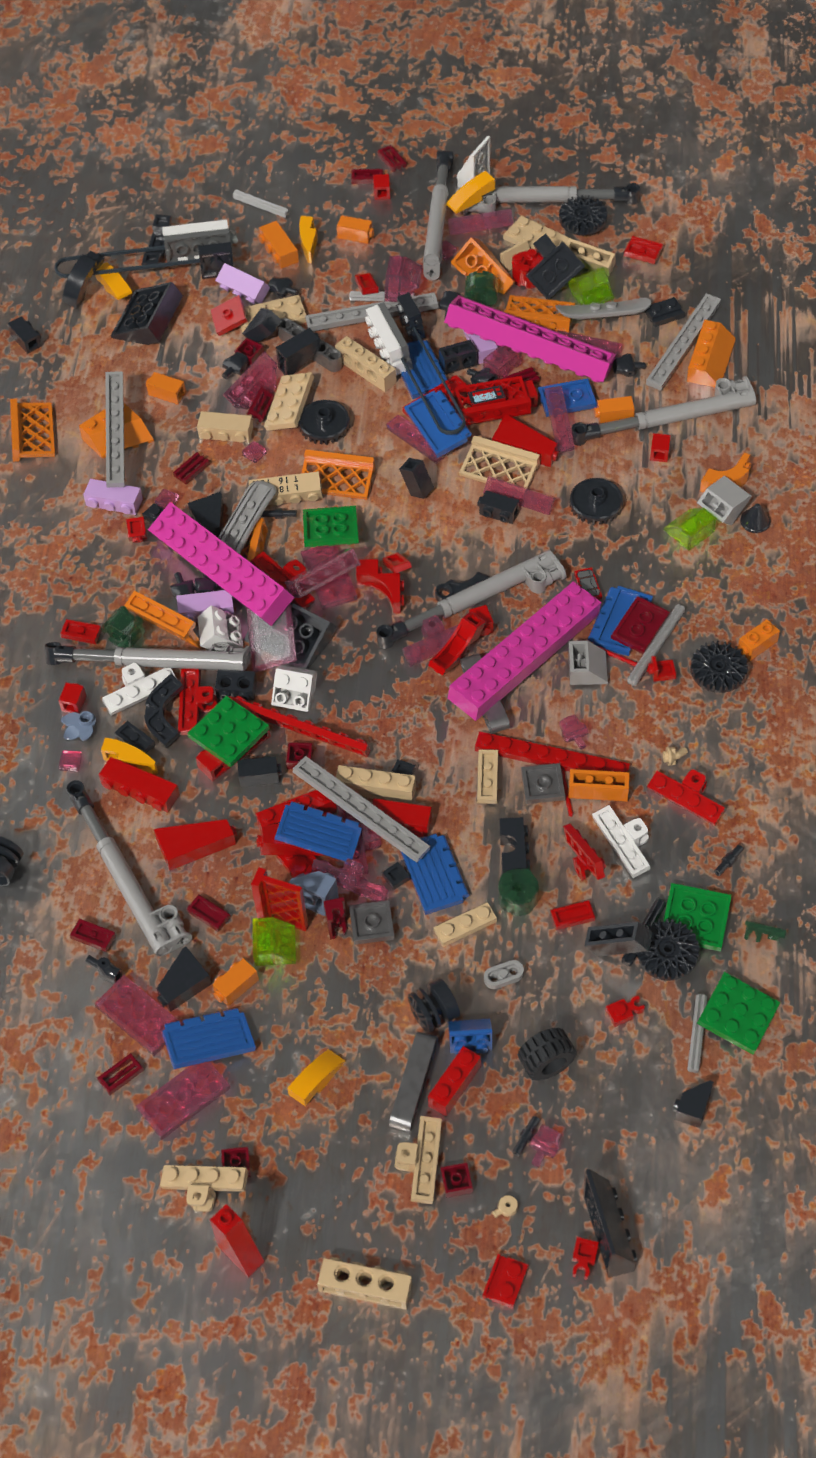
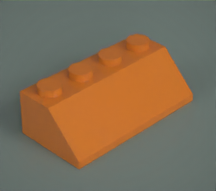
M704 319L688 367L687 382L715 388L716 381L724 378L736 338L721 323Z

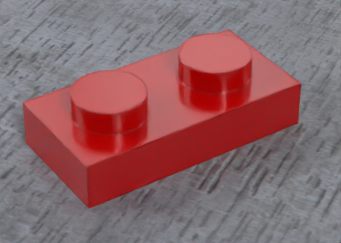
M66 619L60 635L61 638L97 644L102 628L100 625Z

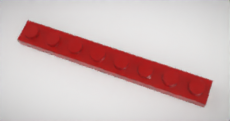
M229 696L230 699L252 714L258 715L263 721L368 757L371 750L367 742L357 738L354 740L345 733H334L328 727H317L311 721L305 720L303 722L291 714H287V716L280 714L281 712L274 708H270V710L263 708V705L257 702L251 704L242 697L236 696L234 698Z
M479 731L475 744V751L477 752L479 750H498V756L537 765L560 763V767L565 771L577 769L629 772L630 763L481 731Z

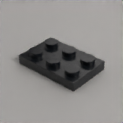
M562 241L526 274V277L549 300L585 265L566 243Z

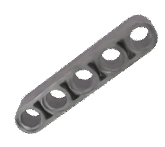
M281 318L282 322L277 327L278 336L284 342L306 330L288 318ZM320 339V350L310 359L331 372L340 371L342 369L341 352Z
M480 654L460 659L464 673L481 659ZM500 700L482 715L491 734L510 728L507 714Z
M417 1031L391 1113L389 1127L411 1132L437 1047L438 1036Z

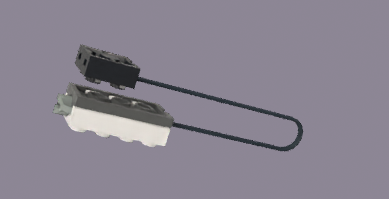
M227 220L162 227L163 246L97 254L106 257L165 250L167 262L97 270L93 275L200 263L202 279L216 278L224 263L234 267L231 245L238 242L236 230L228 228ZM81 255L64 257L58 260L55 264L56 274L60 277L68 278L69 274L60 273L58 266L66 261L78 260Z
M408 292L397 297L398 304L396 308L399 315L401 314L399 321L402 326H405V332L408 337L411 336L413 342L420 341L458 410L463 422L455 430L442 429L410 371L413 367L409 357L408 345L385 303L383 302L378 304V306L375 305L365 309L367 314L365 321L368 327L370 326L368 332L371 339L374 338L373 341L376 349H380L379 353L382 360L385 359V362L396 368V375L407 370L441 433L453 435L462 431L466 424L465 417L422 340L426 338L421 313L410 293Z

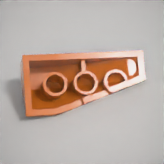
M471 237L451 261L461 274L504 295L515 283L480 239Z

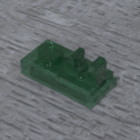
M748 920L745 921V925H747L744 935L745 940H748L749 934L752 931H755L757 936L756 942L758 943L762 933L767 934L768 939L780 941V938L785 939V929Z

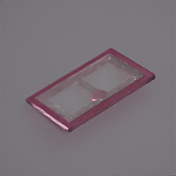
M291 603L272 626L246 607L252 671L256 673L297 661Z

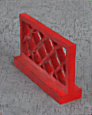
M522 376L454 387L459 408L465 417V425L502 419L505 414L511 417L531 414V399L528 397ZM519 382L520 384L517 389L510 386L512 383ZM499 385L503 387V392L506 390L514 392L511 396L504 394L507 401L464 408L466 403L470 404L468 397L460 395V392H471ZM518 394L524 398L515 399L514 397Z
M258 867L251 882L258 923L266 926L268 920L307 931L308 921L302 887L268 877L267 870Z

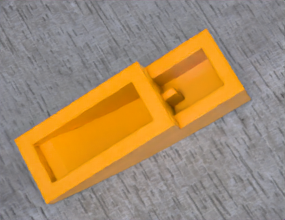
M487 171L480 173L462 186L449 199L447 206L457 214L481 202L483 195L495 190V179Z
M301 216L299 223L301 247L308 263H312L318 242L317 229L314 228L313 217Z
M105 262L97 270L114 268L108 262ZM118 272L95 275L97 281L103 284L105 291L117 300L132 294V290Z
M105 737L101 748L105 761L113 757L153 775L158 774L156 762L146 753L128 743Z
M326 1050L313 1060L288 1086V1094L306 1106L316 1093L320 1094L343 1066L345 1060L331 1050Z

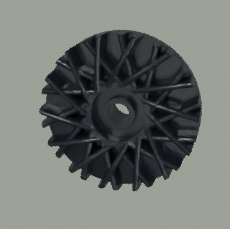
M578 195L577 200H574L572 196L571 199L568 198L567 203L564 201L561 204V208H559V222L566 231L572 234L591 235L600 231L607 222V207H605V204L602 206V200L599 201L597 199L595 202L594 196L590 197L588 195L587 199H584L583 195H581V198Z
M318 400L308 404L303 408L299 420V430L302 432V436H305V439L309 437L310 442L314 440V444H316V440H320V444L324 442L325 445H327V440H331L332 443L334 441L338 442V437L343 438V436H346V430L349 431L350 416L347 409L342 404L332 400Z
M602 478L583 480L574 486L570 493L571 512H573L574 516L577 514L578 520L581 519V522L587 519V523L590 524L592 522V525H595V521H599L600 525L602 522L606 524L607 519H610L612 522L613 519H616V515H620L622 511L623 494L619 487L609 480Z
M717 640L716 644L712 641L709 646L706 642L704 646H700V650L696 649V652L693 654L690 666L691 675L699 686L708 691L716 693L730 692L737 689L745 681L748 671L747 658H745V654H741V649H738L737 646L735 649L732 648L731 643L727 644L726 641H724L723 645H719V640Z
M666 919L665 922L658 920V923L653 922L650 927L647 925L646 928L653 933L649 951L637 952L638 961L642 968L652 977L665 981L678 980L688 975L696 966L699 957V942L696 940V934H693V930L687 929V925H682V922H679V924L675 923L674 919L669 922V919Z

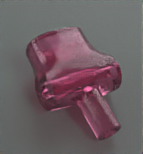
M576 715L562 719L559 722V726L565 743L575 741L580 750L584 749L586 744L582 737L588 735L586 725Z
M541 1125L529 1147L537 1151L531 1164L539 1168L544 1156L554 1158L559 1148L562 1134L545 1125Z

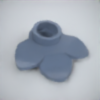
M83 711L80 714L72 712L60 719L63 724L68 726L63 736L67 740H74L78 737L82 741L89 739L93 734L92 727L96 724L95 715L89 711Z

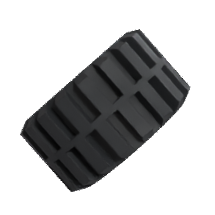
M550 1028L528 1039L519 1049L518 1058L531 1080L539 1081L551 1078L565 1070L574 1061L577 1052L563 1029Z

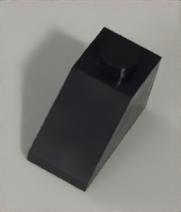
M261 308L242 335L258 343L273 334L282 320L272 310Z
M709 1080L684 1091L681 1099L676 1098L673 1111L676 1112L675 1120L700 1128L714 1082Z

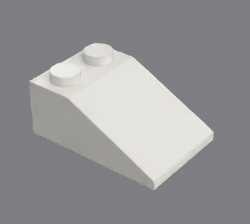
M489 136L482 141L457 173L458 187L461 188L484 171L490 174Z

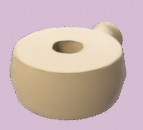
M510 1195L503 1196L498 1202V1209L492 1211L493 1216L497 1218L501 1214L506 1217L515 1215L519 1208L517 1200Z

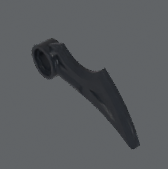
M477 572L474 577L466 581L450 579L445 584H440L436 587L435 599L439 602L490 578V576ZM441 591H447L449 595L441 596L439 593Z

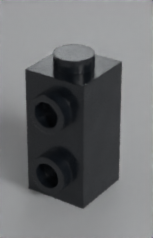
M20 316L7 323L10 335L27 354L42 347L40 333L33 329L28 320L26 321Z
M409 458L399 468L411 496L424 499L434 488L423 460Z
M487 490L483 497L480 496L477 506L479 507L480 515L513 524L519 512L518 499Z
M265 756L257 759L247 758L237 761L240 787L279 783L278 775H282L281 764H277L276 756Z

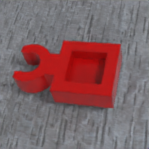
M634 996L629 1003L625 999H621L605 1006V1010L614 1027L633 1020V1013L640 1014L645 1011L644 1005L640 1007L635 1006V1003L640 1002L639 996Z
M577 1237L572 1261L578 1263L573 1267V1277H576L578 1270H583L585 1272L584 1280H588L590 1274L588 1265H595L599 1242Z

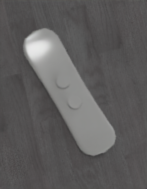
M643 297L620 302L573 306L555 305L559 313L568 318L592 319L637 314L647 310L651 305V300Z
M265 481L251 483L245 490L218 538L240 554L254 526L276 494V487Z

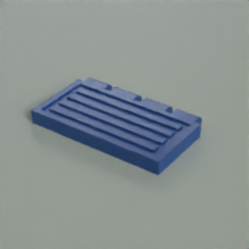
M418 340L407 343L413 367L410 371L422 394H425L440 385L442 381ZM427 340L423 341L445 381L448 380ZM407 370L406 372H401L400 375L412 399L419 398L420 394Z
M441 390L436 393L432 391L424 396L442 429L451 431L462 425L463 420ZM422 398L404 407L406 413L437 458L468 441L467 438L472 435L466 425L457 434L446 435L441 433Z
M621 586L617 588L610 587L588 640L596 646L629 656L632 649L611 639V635L637 596L651 603L653 596Z
M291 801L290 805L285 806L275 840L345 862H352L362 828L358 827L360 822L346 818L344 823L341 822L342 817L327 812L325 817L322 816L323 811L309 806L306 811L303 810L305 805Z
M437 834L421 838L430 846V849L418 863L400 851L425 915L462 904L463 899L469 897L465 883H462L463 878L456 866V861L451 850H449L450 847L444 835L437 837Z
M238 1008L223 1011L224 1017H221L220 1012L203 1015V1021H201L200 1016L183 1020V1026H181L180 1021L164 1024L165 1030H163L162 1035L173 1070L255 1051L256 1046L244 1012L239 1013Z

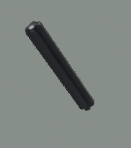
M661 898L655 900L642 925L650 927L653 922H657L666 906L665 900ZM637 953L624 954L622 963L629 967L632 966Z

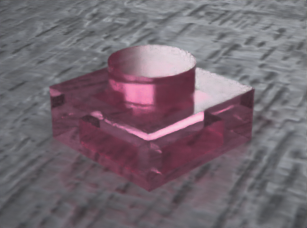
M444 240L442 242V259L446 260L457 253V248L449 241Z
M252 441L242 450V455L255 464L267 454L266 448L255 441Z
M163 488L154 502L165 509L170 502L174 505L178 502L179 494Z
M62 750L58 766L59 770L79 772L82 759L81 752Z

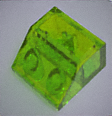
M604 267L595 268L568 281L572 295L580 305L600 304L614 299Z
M274 917L252 918L255 966L296 964L295 925Z

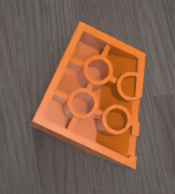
M124 403V449L129 447L137 448L139 444L148 442V444L154 442L142 419ZM106 409L79 425L82 440L102 459L106 458Z

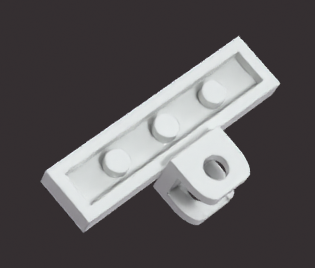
M132 663L122 668V681L125 687L102 697V701L112 716L147 699L159 683L170 674L173 676L175 674L171 668H163L144 677L141 668L136 663Z
M610 805L592 814L593 819L632 878L650 869L649 863L638 848L649 840L648 828L641 818L634 819L623 826Z

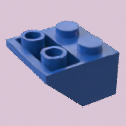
M491 1019L448 1021L450 1053L458 1054L463 1046L477 1053L492 1051Z

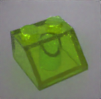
M705 508L689 509L665 526L664 531L687 550H691L715 532L717 518Z

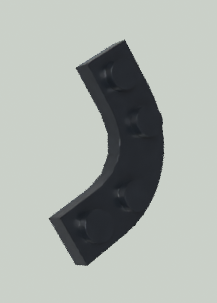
M172 674L167 676L152 690L145 703V723L151 734L165 748L169 747L179 738L180 734L166 721L164 712L168 703L185 688Z

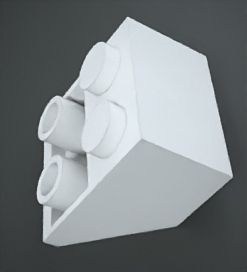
M212 605L198 616L201 647L210 650L213 644L226 642L229 646L243 648L240 617Z
M285 665L277 667L271 705L308 712L316 688L318 671Z

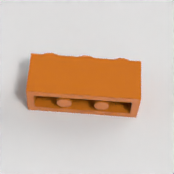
M277 221L259 227V241L265 245L267 253L272 255L275 264L278 263L280 268L283 269L299 262L298 250Z
M570 769L569 798L628 801L629 772Z

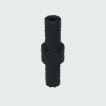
M283 508L264 510L261 517H275V519L297 517V510H283Z
M737 845L730 853H727L722 858L720 865L714 870V873L717 876H721L727 868H730L744 850L743 847Z
M533 1116L526 1129H522L518 1136L519 1141L512 1151L514 1155L519 1157L526 1144L531 1142L534 1137L533 1132L540 1122L538 1117Z

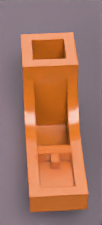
M744 452L738 463L732 469L726 471H716L709 468L701 479L700 492L704 493L709 486L723 476H726L738 486L743 487L748 481L751 455Z

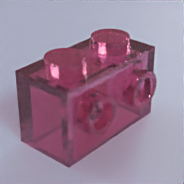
M499 346L483 359V368H490L492 373L498 375L499 380L521 364L522 352H515L508 346Z

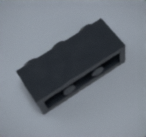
M639 921L588 927L584 946L598 957L647 952L650 949L653 932Z

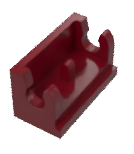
M344 898L323 901L330 940L336 939L335 929L337 927L342 928V933L345 935L347 929L345 924Z

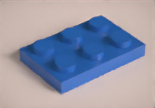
M588 378L538 387V394L546 417L597 407Z

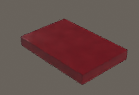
M637 596L612 633L611 639L644 654L670 615V611Z

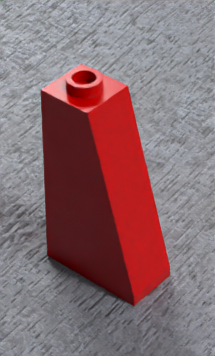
M507 414L503 416L492 437V441L539 454L540 464L551 467L559 456L556 442Z
M279 823L262 827L260 835H257L256 844L257 847H260L261 855L326 856L275 840Z
M227 819L154 829L156 841L169 870L176 869L236 845V829L234 825H229Z
M227 1204L209 1219L219 1249L249 1278L265 1261L243 1220Z

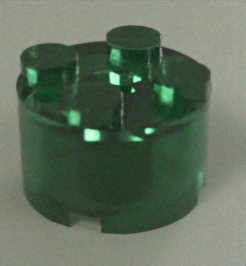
M488 271L470 273L465 279L464 297L489 307L493 306L498 299L497 278Z
M124 606L116 609L101 627L104 635L107 632L110 636L108 640L117 647L132 648L145 633L144 620L140 616H134Z
M513 869L503 873L498 883V902L500 907L514 916H524L531 913L538 903L539 884L536 877L529 869Z

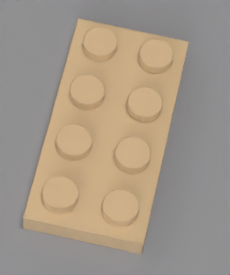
M520 216L503 234L504 240L515 245L523 240H527L530 249H535L533 243L545 233L556 246L562 241L567 244L569 237L524 216Z
M299 295L244 307L248 322L240 325V329L243 333L261 308L272 310L280 319L288 318L297 324L306 323V313Z
M312 372L281 376L264 424L267 431L298 426L314 379Z

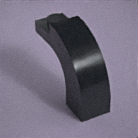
M91 250L86 256L81 255L68 276L62 302L77 308L85 300V292L89 280L104 263V257Z

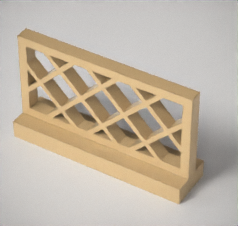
M474 435L472 445L461 467L459 476L525 495L536 469L540 466V455ZM474 451L480 452L483 455L475 460L472 457ZM497 457L499 461L490 465L488 458ZM485 460L488 466L479 469L476 463ZM514 462V467L506 469L504 463ZM474 465L476 471L472 473L465 471L467 467ZM502 465L504 471L495 474L492 468ZM525 466L531 467V471L525 474L520 469ZM488 470L491 471L492 476L488 478L483 477L481 474ZM518 470L521 476L512 479L509 473ZM507 475L509 481L499 482V477ZM523 479L524 487H516L514 483Z

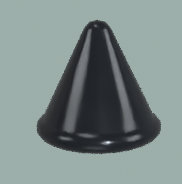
M758 503L749 510H746L740 518L742 527L751 533L766 531L771 522L769 515Z

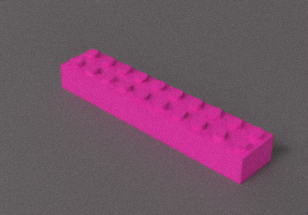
M460 295L449 304L444 321L451 328L463 329L467 334H476L483 340H492L499 346H508L515 352H524L531 358H540L547 364H556L563 370L574 371L575 374L590 377L595 382H604L610 373L616 356L612 352Z
M171 502L148 529L159 540L270 626L274 624L295 598L285 588Z
M573 581L449 686L447 699L477 721L493 705L505 697L598 616L602 602Z

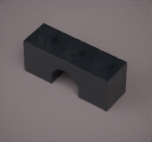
M523 817L500 818V845H509L515 848L512 852L502 853V880L527 879V871H530V859H526V854H529V842H525V837H528V825H524Z

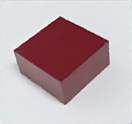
M246 338L234 353L240 352L246 355L249 359L248 364L253 366L264 354V346Z
M288 742L287 769H293L305 756L312 760V743Z
M248 1147L221 1149L222 1167L246 1168L248 1170L247 1178L251 1177Z
M467 1162L440 1167L446 1198L473 1193Z

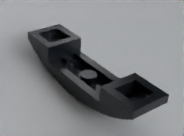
M155 215L149 247L164 245L162 227L171 226V216ZM165 250L145 252L141 264L161 263Z

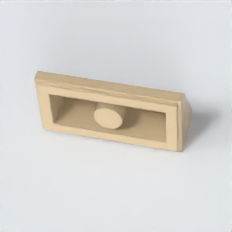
M523 240L500 253V264L507 272L512 270L513 255L530 249L528 241Z

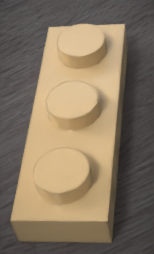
M479 750L477 803L497 804L498 750Z
M487 902L433 927L434 933L441 945L445 947L496 923L497 917Z

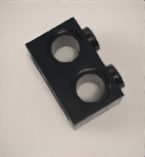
M471 339L439 348V363L444 373L448 374L477 365V350Z
M218 669L215 684L217 698L223 699L225 696L236 698V696H239L246 701L254 700L257 685L255 671Z

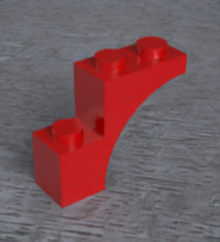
M356 559L357 585H365L381 591L391 602L393 613H401V606H404V595H401V591H404V580H400V573H382V566H379L378 559Z
M472 611L462 617L451 638L430 660L428 666L443 676L460 664V659L464 658L469 645L479 638L486 621Z

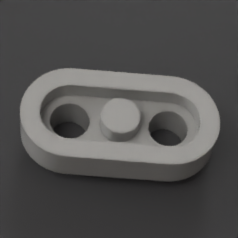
M510 960L493 966L485 971L484 983L490 989H499L518 982L523 978L524 967L517 960ZM515 971L517 974L512 975L510 972ZM496 978L497 981L493 982L491 981V979Z

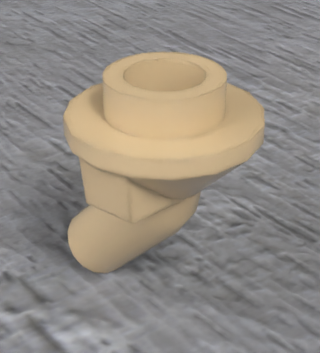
M666 747V751H663L664 763L667 762L668 766L676 765V759L683 757L688 751L685 747L676 751L675 747Z

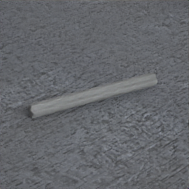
M677 604L628 676V684L632 686L637 685L647 670L648 663L651 662V656H656L684 614V606Z

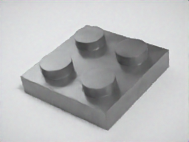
M560 763L521 767L526 804L565 800Z
M389 900L349 905L354 945L394 940Z

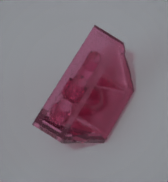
M390 256L386 272L384 301L398 302V296L408 292L411 295L420 286L423 266L407 257Z
M264 351L226 390L223 396L234 407L248 410L260 387H263L270 393L276 389L277 363ZM262 392V394H261V396H260V398H259V400H258L256 406H255L254 409H253L254 411L256 410L258 404L260 403V401H261V399H262V397H263V395H264L263 392Z

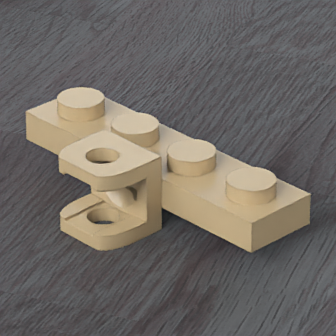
M420 1116L417 1144L402 1142L397 1146L395 1168L401 1171L414 1172L410 1200L412 1202L433 1203L441 1118Z
M164 1165L160 1187L162 1189L187 1190V1203L196 1212H210L215 1203V1191L245 1192L248 1170L243 1167Z

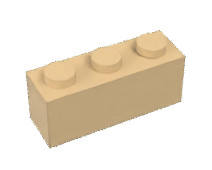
M569 238L566 245L585 265L584 268L610 277L616 263L615 253Z
M201 411L197 424L198 436L200 439L250 443L253 431L252 416Z

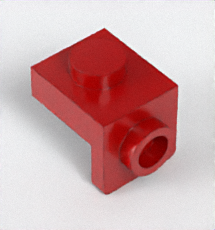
M144 517L126 519L129 541L140 543L143 542V539H147Z
M651 656V662L648 663L649 675L652 674L653 682L676 679L673 660L656 661V657Z

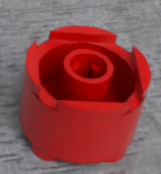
M529 249L528 251L513 255L512 279L515 281L514 284L519 287L522 285L526 286L527 289L535 288L533 283L526 277V274L543 259L535 249Z

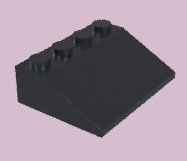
M173 282L135 290L111 337L144 345L160 342L177 307L180 305L183 295Z
M291 602L272 626L256 615L244 641L296 668L309 669L331 640L337 626Z
M591 1169L585 1170L583 1197L597 1242H599V1249L608 1278L634 1272L635 1263H638L635 1249L631 1250L629 1242H631L630 1232L628 1228L624 1229L622 1223L625 1220L621 1207L618 1208L616 1200H618L616 1188L611 1187L610 1181Z

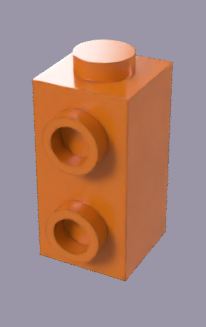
M341 215L336 226L337 238L366 244L369 243L370 238H373L375 231L372 228V221Z
M154 372L146 381L148 395L177 405L186 394L184 381Z
M632 396L597 400L594 415L595 418H598L599 424L634 417L635 408Z
M766 619L739 638L738 649H741V654H745V657L751 661L778 642L780 630Z
M244 958L239 962L233 963L230 969L224 975L218 976L212 984L214 997L218 1002H224L227 1006H230L259 981L257 970Z

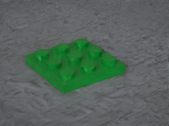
M356 506L303 509L305 547L359 543Z
M225 696L187 734L188 738L229 767H232L270 728L267 723L228 696Z
M671 883L663 922L666 919H669V922L674 919L675 923L679 924V922H682V925L686 924L687 929H692L693 934H696V940L699 942L700 948L721 952L732 895Z
M724 972L696 1024L753 1055L780 1002Z

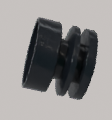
M1 836L0 886H7L15 873L14 868L18 867L24 853L17 844Z
M441 978L426 985L428 994L422 988H419L417 994L412 992L407 995L413 1016L426 1033L434 1031V1027L437 1029L441 1027L440 1017L446 1023L460 1017V1010L455 997Z

